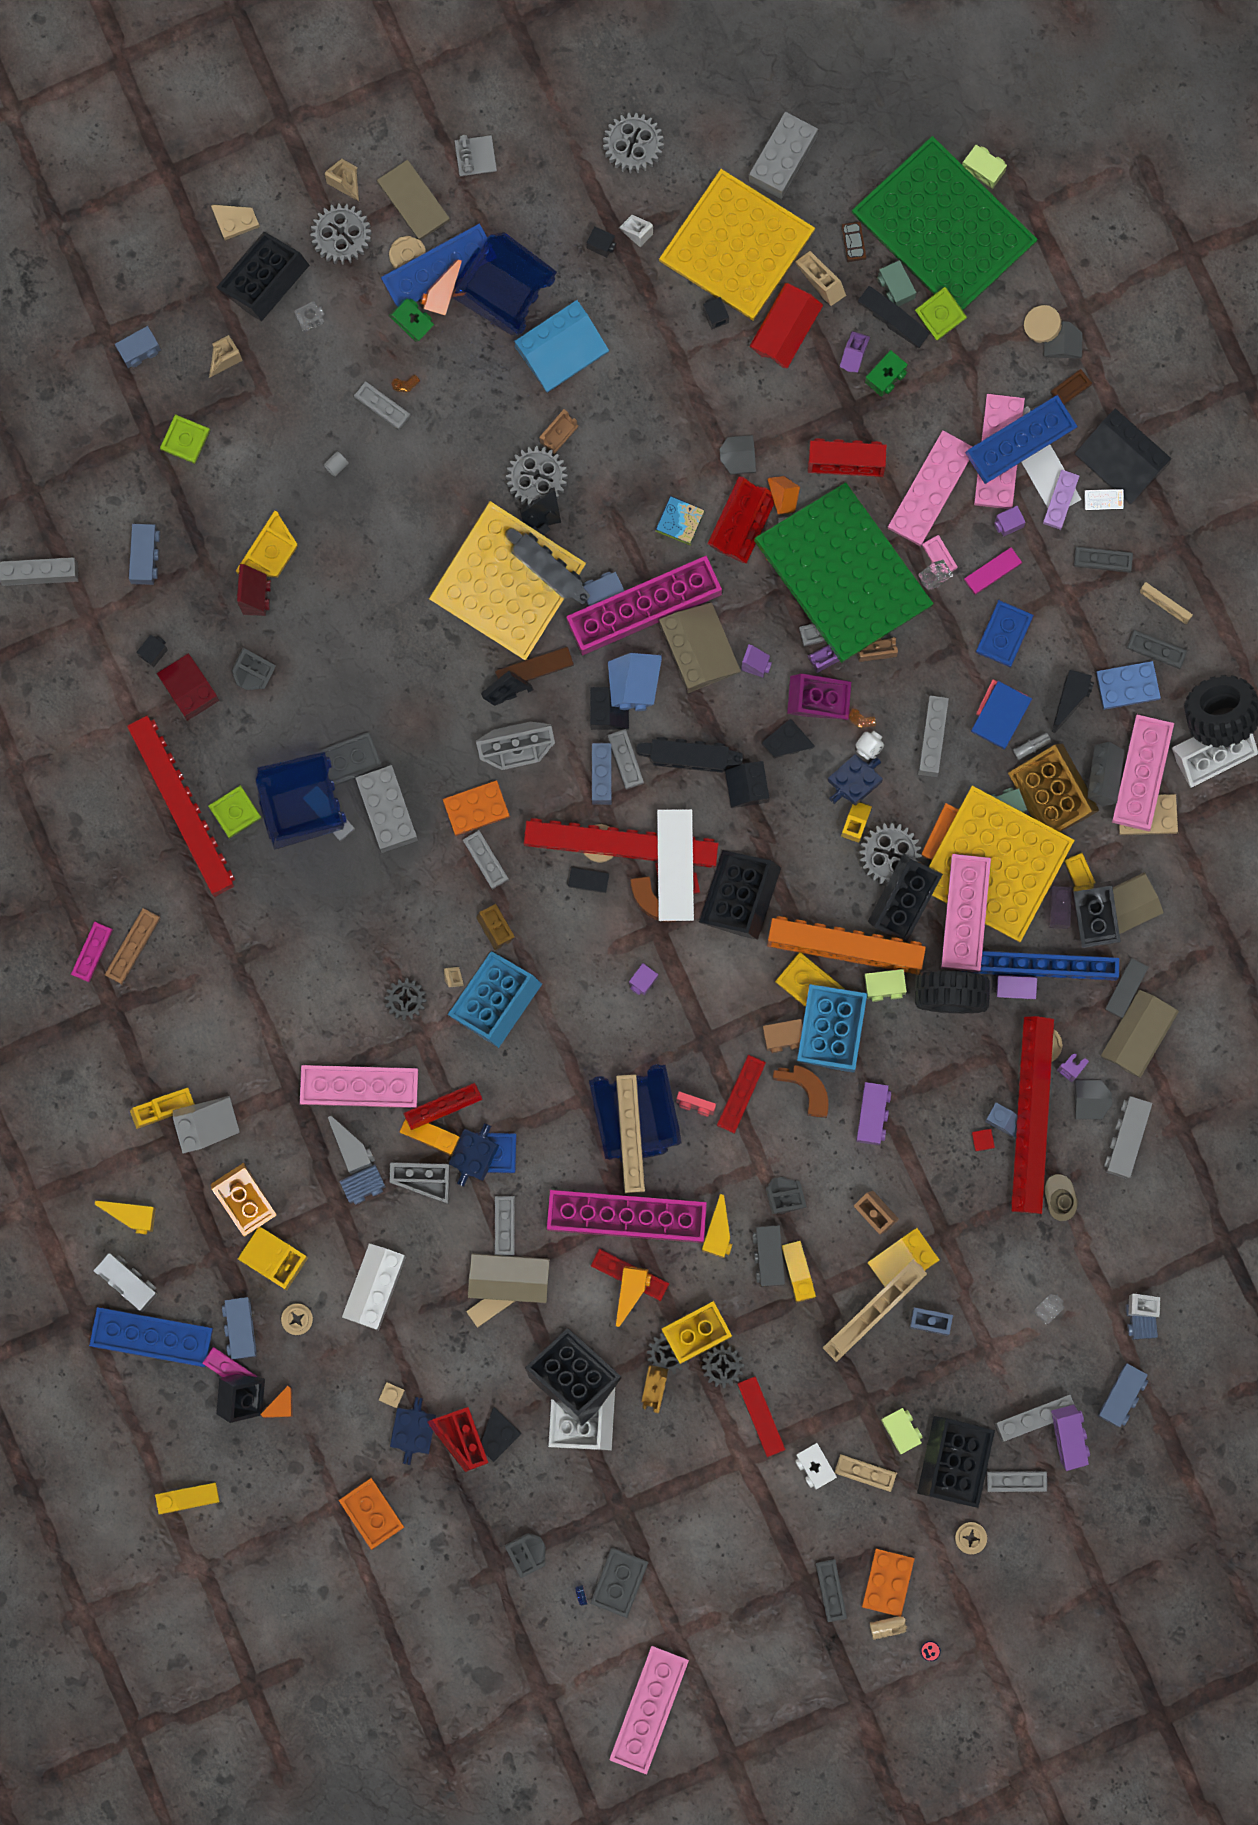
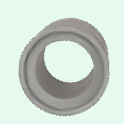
M337 451L323 465L336 477L349 463Z

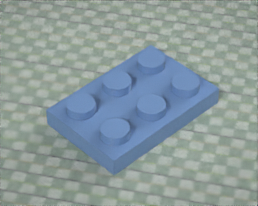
M1153 661L1096 672L1103 710L1160 700L1161 698Z

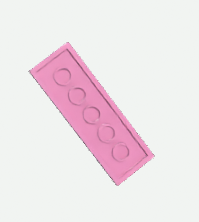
M987 394L981 441L1023 416L1025 398ZM1017 465L987 484H984L979 474H977L974 505L1011 509L1013 507Z
M942 431L887 529L921 547L970 461L965 452L973 446Z
M1136 715L1112 823L1145 831L1151 830L1174 723Z
M952 854L941 969L979 973L981 971L991 858Z
M301 1065L300 1105L417 1108V1068Z
M651 1646L610 1756V1761L647 1775L686 1670L688 1659Z

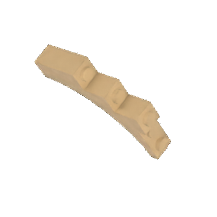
M913 1259L823 1349L837 1362L927 1275L923 1267Z

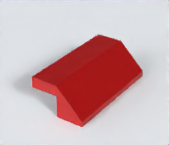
M785 283L749 347L761 357L771 358L782 368L787 369L823 304L811 294L789 283Z
M738 477L707 544L719 553L747 564L756 544L754 539L761 534L775 504L771 491L765 487L755 486L744 477Z

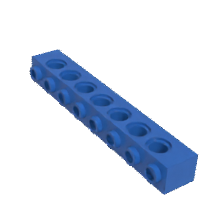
M982 951L980 973L961 972L1116 981L1119 978V958Z

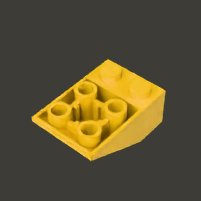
M262 1227L257 1228L238 1260L286 1291L308 1259L307 1256Z

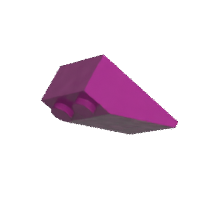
M807 674L790 676L787 714L849 720L851 682Z

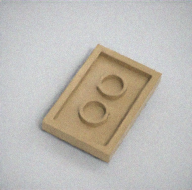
M1176 794L1158 795L1150 831L1119 825V835L1177 834Z

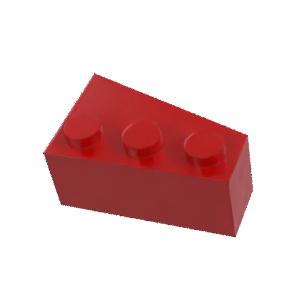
M469 1407L427 1422L465 1472L488 1464Z

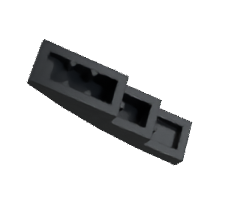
M871 286L867 287L858 300L859 304L873 312V316L887 324L890 330L917 348L922 346L930 334L929 331L904 310Z

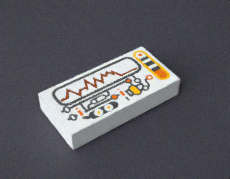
M1123 489L1084 490L1085 510L1123 509Z

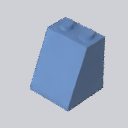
M629 653L608 661L612 707H619L620 710L635 708V711L647 710L646 707L654 705L662 660L661 655Z

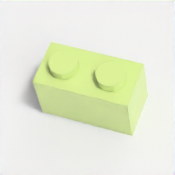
M975 145L964 160L963 166L976 179L993 189L1005 173L1007 165L1001 158H995L989 154L990 152L985 147Z
M904 969L867 973L864 975L867 999H872V1002L882 1001L883 997L901 999L903 998L902 995H906Z
M902 1408L881 1419L900 1455L922 1443L920 1439L923 1437L918 1428H913L911 1424L913 1418L908 1410L904 1411Z

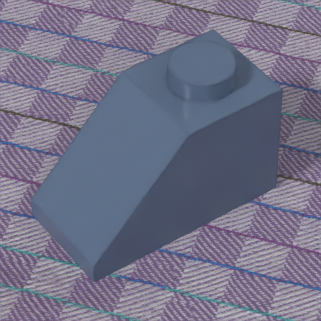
M995 1103L985 1122L1016 1139L1018 1115L1004 1106Z

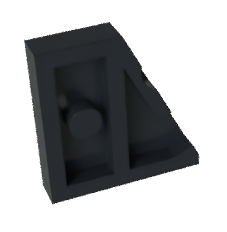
M789 719L762 742L763 747L773 758L795 754L807 749L811 750L815 747L792 719Z

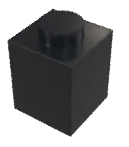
M595 226L586 242L587 249L606 258L609 253L614 252L617 245L615 243V235Z
M712 297L705 301L703 311L711 329L729 323V315L721 297Z
M150 634L136 653L154 668L168 649L165 646L166 642L159 636L155 638Z

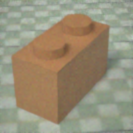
M801 1019L763 1026L766 1050H771V1053H778L787 1047H790L791 1050L799 1049L803 1028Z
M874 1191L867 1192L854 1205L858 1212L880 1235L886 1233L899 1220Z

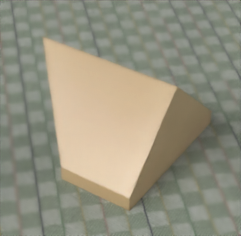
M341 159L325 172L326 182L359 201L358 167Z
M229 335L212 343L213 354L209 378L242 361L240 352Z

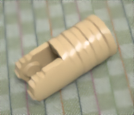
M894 1617L869 1622L873 1640L905 1633L907 1629L905 1625L906 1619L904 1617Z

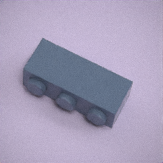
M132 524L129 581L131 584L154 585V579L158 578V568H155V562L159 560V549H156L157 542H160V531H157L155 525Z
M592 743V805H612L611 743Z
M250 1298L225 1300V1305H222L223 1317H227V1325H224L225 1336H229L230 1344H227L228 1356H231L232 1360L257 1357Z
M1127 1363L1124 1364L1097 1416L1118 1428L1121 1425L1125 1426L1130 1417L1127 1413L1131 1407L1134 1408L1139 1400L1136 1396L1140 1390L1143 1391L1148 1383V1380H1146L1148 1375Z

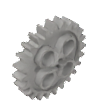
M628 113L626 119L623 115H620L621 121L614 119V125H608L610 131H605L607 137L603 138V143H606L603 145V149L608 150L605 156L610 157L609 162H615V168L621 165L622 172L629 168V173H632L633 169H636V172L639 173V168L646 171V165L653 167L652 160L658 162L657 155L661 156L662 151L660 149L664 148V144L661 143L663 136H659L661 129L656 130L657 123L651 125L652 118L646 121L645 115L643 114L641 118H638V113H635L634 117H631L630 113ZM625 129H631L633 132L631 134H625L623 131ZM640 129L636 137V143L633 144L631 155L627 158L626 156L630 151V143H633L636 131ZM644 135H648L650 139L644 141L641 139V137ZM625 146L626 149L624 151L617 150V147ZM636 152L644 154L642 157L634 156Z
M338 203L337 209L331 205L330 211L324 208L325 214L318 213L319 220H313L316 226H311V230L314 233H311L310 236L314 239L312 245L316 246L315 251L320 252L321 258L326 256L327 262L333 258L334 264L341 260L342 265H344L345 259L352 263V257L358 260L357 254L364 255L363 248H369L366 242H371V237L368 235H371L372 232L368 229L370 228V223L366 222L367 217H361V210L355 213V206L349 210L348 204L341 208L340 203ZM340 218L345 220V222L342 224L336 223V221ZM353 230L359 231L356 236H351L350 232ZM326 232L332 233V236L329 238L323 237ZM340 244L346 245V248L339 250L337 247Z
M536 446L535 451L528 447V453L521 450V457L516 454L514 455L516 462L510 460L512 467H508L507 472L511 474L506 475V479L511 480L507 483V487H512L510 489L511 494L516 493L515 500L521 497V504L528 501V505H531L538 497L542 498L553 487L555 488L556 497L559 499L558 492L564 493V489L561 486H567V482L563 480L568 479V475L563 474L567 471V468L561 467L564 464L563 460L557 461L559 459L558 454L552 456L553 450L546 453L545 447L539 451L538 446ZM532 462L535 464V467L527 469L525 465ZM546 467L554 469L550 474H546L543 470ZM537 474H540V477H538L537 480H534V477H536ZM524 480H528L530 482V485L527 487H523L520 485V483ZM541 485L549 487L545 492L540 491L538 488Z
M884 823L882 824V830L876 826V833L870 830L869 835L871 837L864 836V840L867 843L860 844L864 848V850L859 851V854L864 855V858L859 860V862H865L862 869H869L866 875L873 874V881L880 878L879 884H882L884 880H886V883L889 882L894 872L892 863L894 861L899 862L900 859L897 857L889 859L888 854L876 852L874 848L885 852L892 850V854L902 856L903 853L898 851L899 843H904L907 846V851L904 854L915 859L922 857L921 854H917L921 847L915 846L919 840H912L914 833L908 835V828L902 831L901 824L894 828V824L890 823L889 828H887V825ZM881 837L888 839L889 845L887 847L880 845L879 840ZM875 855L882 857V865L879 866L874 863Z

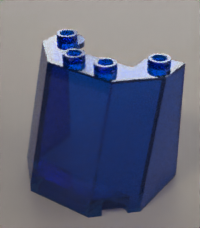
M505 232L491 234L481 249L478 247L473 252L458 276L452 298L508 334L519 335L526 328V320L524 318L529 313V306L537 300L538 292L541 288L550 287L556 279L554 276L557 271Z
M325 752L257 768L255 782L259 793L258 800L267 834L272 841L274 850L343 830L344 823H347L345 813L340 811L338 798H334V782L329 780L328 776L329 768H332L330 758L326 757Z
M655 1064L647 1071V1076H636L642 1159L665 1154L668 1152V1147L678 1146L682 1143L666 1065ZM598 1076L593 1078V1080H589L604 1157L608 1160L620 1158L622 1162L617 1083L614 1081L612 1084H609L607 1078Z

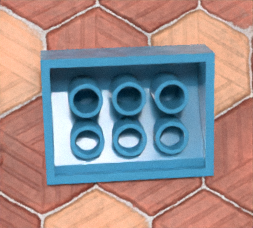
M578 300L515 340L516 350L547 393L609 352L608 347Z
M491 951L448 1015L499 1048L542 983L532 974Z
M810 984L797 1061L855 1073L867 993Z

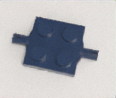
M856 754L852 756L828 778V782L837 791L829 798L830 801H833V804H835L843 797L855 806L883 781V778L874 771V768L881 764L880 759L876 757L868 764Z
M484 1123L480 1133L464 1129L449 1161V1165L461 1172L457 1184L464 1187L469 1176L484 1180L499 1147L498 1144L492 1142L487 1137L492 1126Z
M415 1397L413 1409L397 1408L390 1447L398 1448L405 1452L402 1464L407 1462L408 1465H411L413 1453L429 1454L433 1430L427 1422L435 1419L436 1415L428 1414L421 1410L423 1398Z

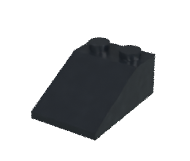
M1069 670L1053 724V733H1056L1083 703L1085 697L1090 696L1094 682L1091 681L1092 675Z
M1111 881L1072 887L1082 948L1121 942Z

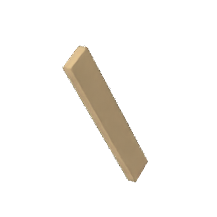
M636 1075L616 1076L625 1193L645 1192Z

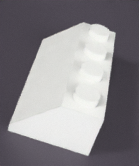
M1250 734L1248 739L1241 740V743L1237 745L1231 744L1230 747L1220 746L1216 748L1212 745L1207 746L1202 744V742H1198L1194 737L1172 747L1176 762L1191 788L1258 754L1253 734Z
M369 1244L342 1318L379 1331L406 1256Z

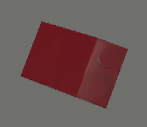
M240 564L237 594L238 605L243 615L266 616V610H270V599H267V593L271 592V580H268L267 574L245 564Z
M189 653L156 673L187 721L219 701L216 693Z

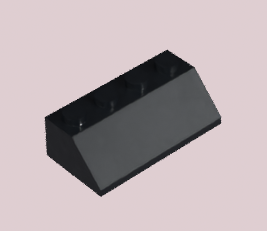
M903 853L868 922L873 927L896 938H900L907 943L943 874Z

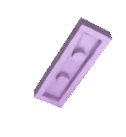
M1061 470L1043 524L1061 530L1079 475Z

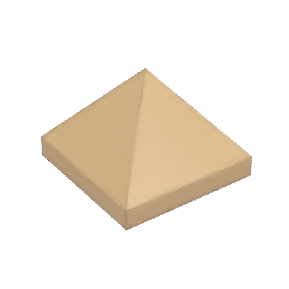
M459 967L444 969L445 982L448 987L464 986Z

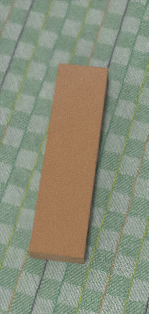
M144 908L142 909L106 971L105 976L121 985L124 983L158 924L159 916Z

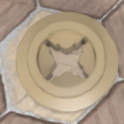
M292 1304L282 1313V1326L292 1335L304 1334L312 1326V1313L305 1305ZM292 1313L296 1314L297 1316H302L304 1314V1316L300 1320L302 1327L297 1323L290 1325V1323H292V1321L294 1320Z
M965 1523L956 1532V1544L966 1554H977L986 1546V1531L977 1523ZM973 1530V1536L980 1540L973 1541L969 1547V1540L963 1538V1536H969Z

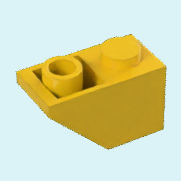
M860 802L856 806L852 804L841 837L859 843L872 806Z

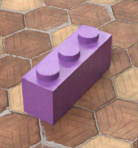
M865 1082L856 1142L880 1145L881 1141H885L886 1129H883V1122H887L889 1110H885L886 1102L890 1103L891 1091H888L887 1085Z
M1074 1404L1052 1410L1060 1462L1065 1470L1068 1471L1089 1465L1087 1457H1090V1452L1084 1441L1087 1439V1435L1081 1424L1084 1422L1082 1412L1078 1411Z

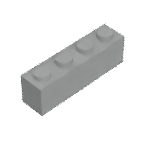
M75 558L0 562V583L2 586L78 582V563Z
M929 696L918 775L938 776L949 698Z
M1131 1096L1123 1101L1121 1111L1124 1113L1122 1119L1118 1118L1115 1127V1130H1118L1116 1138L1112 1137L1109 1147L1112 1149L1111 1156L1107 1155L1104 1167H1107L1106 1173L1125 1179L1131 1177L1153 1103Z
M1071 1395L995 1423L1001 1441H1007L1053 1423L1052 1410L1070 1406L1074 1403Z

